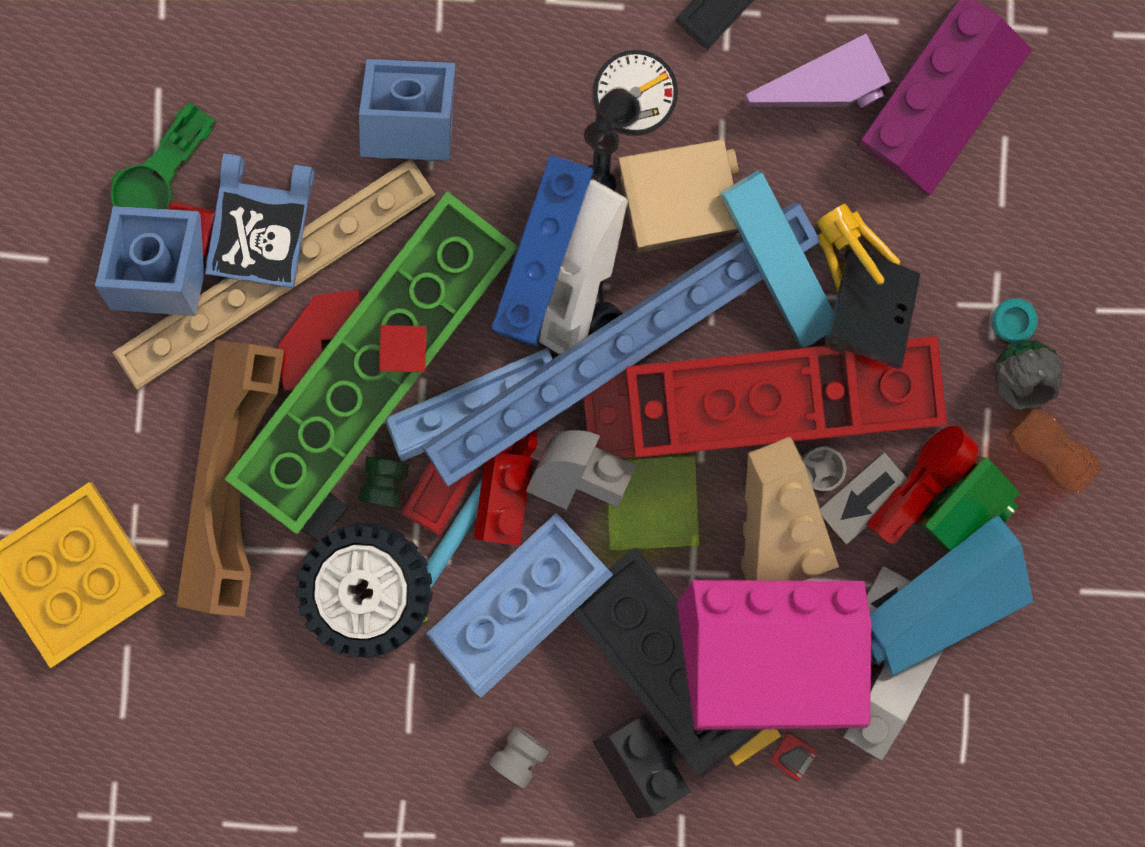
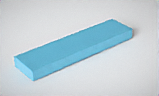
M755 171L719 194L797 345L801 348H806L827 335L831 328L834 311L763 172Z

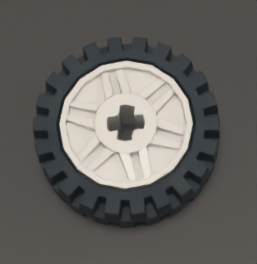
M359 523L348 525L320 539L313 546L314 548L307 553L303 560L304 565L299 570L297 576L299 586L296 588V598L300 599L301 604L298 606L300 616H305L307 620L305 626L309 632L314 631L318 636L316 639L322 645L331 646L332 651L339 654L346 653L349 654V657L368 658L388 653L407 642L419 630L422 622L426 619L429 612V603L432 601L433 591L430 589V584L433 583L432 576L426 568L428 563L425 557L421 556L417 551L419 548L413 541H408L405 535L398 530L389 529V526L381 524ZM366 580L369 582L367 588L373 589V595L363 600L360 598L362 592L356 591V585Z

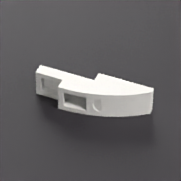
M593 179L590 180L543 319L539 342L558 354H562L589 335L599 284L612 275L628 199Z

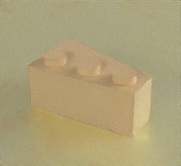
M788 437L748 453L745 493L747 521L743 524L745 551L744 556H741V569L746 580L804 581L838 568L839 565L807 469L792 438Z

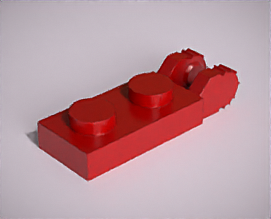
M537 428L484 463L474 532L475 540L520 546L528 493L526 490L529 485L533 458L530 456L537 447ZM513 446L512 454H508L509 450Z

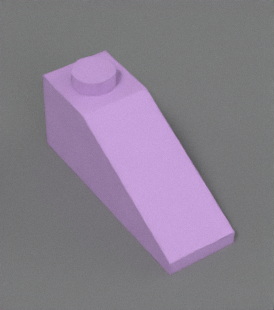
M866 33L747 93L744 101L748 108L848 107L858 102L860 108H864L883 98L885 95L882 89L887 87L891 81Z

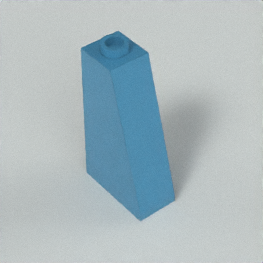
M999 516L988 521L870 613L871 658L876 664L882 661L892 676L1034 602L1022 544Z

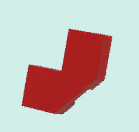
M359 289L314 296L278 344L277 349L284 350L281 367L284 391L293 390L324 351L322 340L333 339L361 303Z

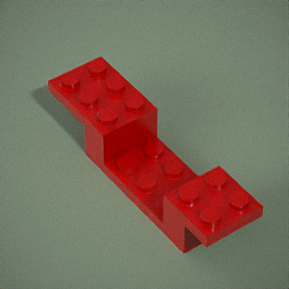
M938 336L908 339L903 366L900 369L847 349L843 354L827 346L629 366L626 367V370L584 397L587 432L600 436L595 447L621 459L771 444L791 437L793 441L947 425Z

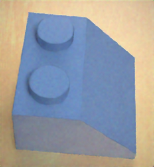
M367 59L359 111L360 157L450 161L453 133L455 63Z
M113 206L95 283V288L109 309L115 311L196 316L204 279L201 215L199 211Z

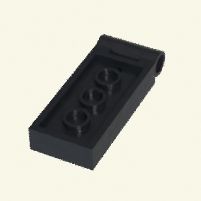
M634 548L609 568L613 575L572 614L681 752L693 770L701 778H704L764 729H694L677 609L678 599L637 548Z

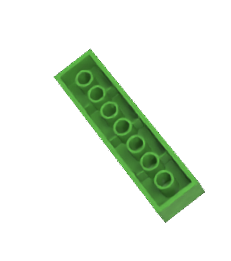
M446 192L226 476L225 480L295 534H298L422 373L379 371L381 325L427 327L426 368L514 254L518 246L453 195Z

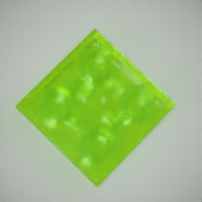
M695 456L626 460L635 464L636 467L618 507L607 503L610 550L700 546Z

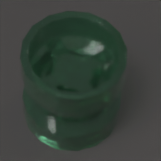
M366 456L364 470L367 473L366 484L360 487L358 500L402 508L404 493L401 491L402 481L408 477L410 464Z

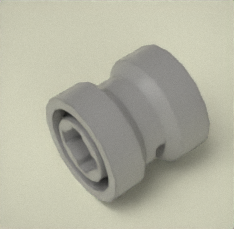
M825 446L815 447L805 452L801 458L814 490H833L845 478L846 462L841 453L834 448Z
M514 726L507 736V745L503 751H497L489 764L516 785L526 788L533 778L530 766L535 767L536 764L543 763L551 751L533 736Z

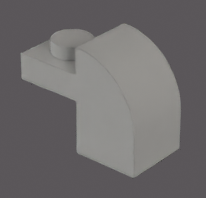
M581 430L564 431L556 434L549 440L526 492L566 510L576 489L618 507L636 465L595 447L600 437L597 434Z

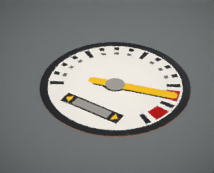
M629 50L610 58L599 70L593 91L596 108L603 96L613 88L627 89L638 98L641 105V113L638 120L632 126L624 129L613 126L614 129L628 134L648 133L663 125L674 111L678 97L677 82L671 68L660 57L642 50Z

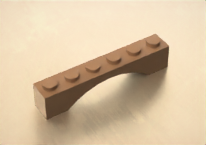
M221 340L215 341L177 607L208 614L245 617L251 570L245 554L241 533V492L227 482L225 478L250 447L255 431L265 411L278 394L283 349Z

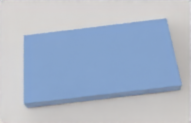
M555 513L432 627L426 635L474 693L481 698L613 574L570 526Z

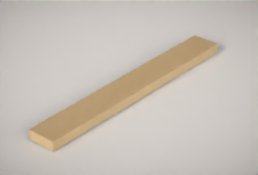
M408 159L304 227L294 288L226 278L200 295L196 316L170 314L112 353L136 390H140L436 197L414 161Z

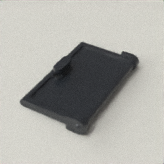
M848 245L844 254L846 260L831 328L826 335L825 344L830 349L843 354L847 349L900 369L903 366L920 274L869 254L870 249L863 246L884 277V283L879 285L868 273L850 245Z

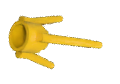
M847 204L835 208L816 222L822 232L817 235L820 239L819 244L824 251L837 292H839L842 273L832 246L833 244L836 245L838 250H842L850 245L868 273L879 285L884 283V277L858 239L861 237V234L888 261L900 265L899 258L864 223L857 211L851 212Z

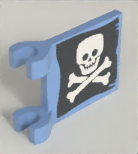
M223 153L220 188L205 274L294 288L315 171L312 170V167L294 165L290 191L242 184L245 159H242V156Z

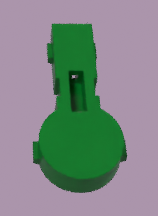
M191 102L185 108L181 107L174 117L175 122L159 142L161 146L153 157L149 156L144 164L133 165L123 171L117 170L110 180L113 183L111 187L112 205L118 207L168 209L169 204L174 200L172 184L178 177L176 173L185 162H189L203 141L211 134L217 122ZM155 171L163 178L162 180L154 175Z

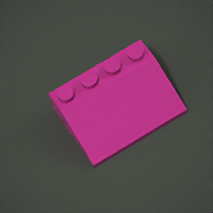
M692 580L678 600L677 609L695 730L867 728L870 725L871 617L864 581Z

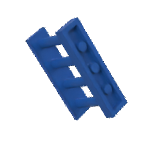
M550 155L492 326V330H495L496 334L538 347L543 319L594 169Z

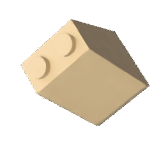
M724 139L631 155L618 159V171L624 197L628 199L626 207L636 253L738 231L719 194L734 185L732 176L739 175L734 149L726 150Z

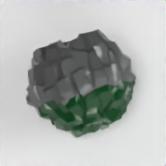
M1021 339L1017 345L1010 343L1003 349L998 359H996L993 369L995 380L998 382V395L1006 401L1008 406H1012L1015 410L1040 409L1043 404L1059 396L1065 365L1055 350L1049 349L1048 346L1041 344L1038 340Z

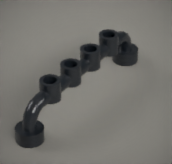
M613 88L609 90L600 100L595 122L589 124L584 131V140L593 149V164L588 166L594 169L591 180L593 179L598 182L601 179L599 183L613 191L616 189V179L610 174L611 154L619 146V137L613 131V126L619 129L628 128L638 120L641 113V105L638 98L627 89ZM603 281L599 284L590 326L591 333H594L623 314L614 304L603 301Z

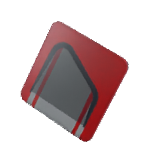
M789 733L770 759V762L795 780H800L817 755V751Z

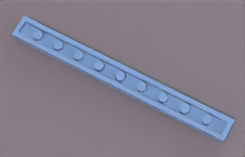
M792 202L782 209L803 253L820 242L799 203ZM742 236L423 444V450L443 482L450 486L626 370V367L634 365L763 280Z

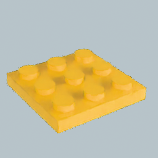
M93 482L87 483L0 540V592L50 668L67 659L165 594Z

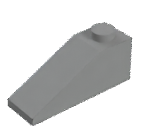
M943 650L893 676L882 662L871 679L870 725L867 728H841L839 733L847 740L882 761L907 721Z

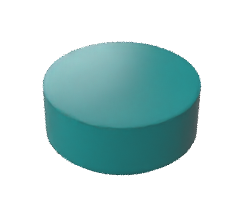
M1017 298L1000 303L994 309L991 317L993 332L1000 340L1006 343L1016 344L1021 339H1029L1034 334L1038 324L1037 314L1033 306L1027 301Z

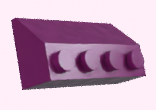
M958 0L856 146L930 196L1032 49L1003 18L979 1Z

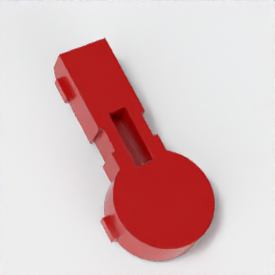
M949 426L937 432L922 448L917 459V465L909 473L910 476L901 486L896 488L866 525L887 543L896 544L914 522L916 524L921 522L923 519L921 514L935 495L937 496L944 487L960 480L969 471L977 458V442L959 426Z

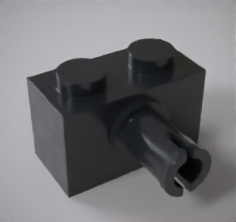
M646 714L627 719L592 741L637 819L654 816L691 792L675 765V761L682 758L683 755L667 735L661 739L659 738Z

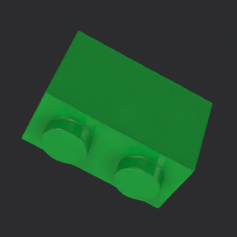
M977 457L969 471L960 480L948 486L922 515L923 519L916 525L949 553L991 519L999 516L1005 522L1017 509L1018 505L1014 502V499L1020 492L988 458Z

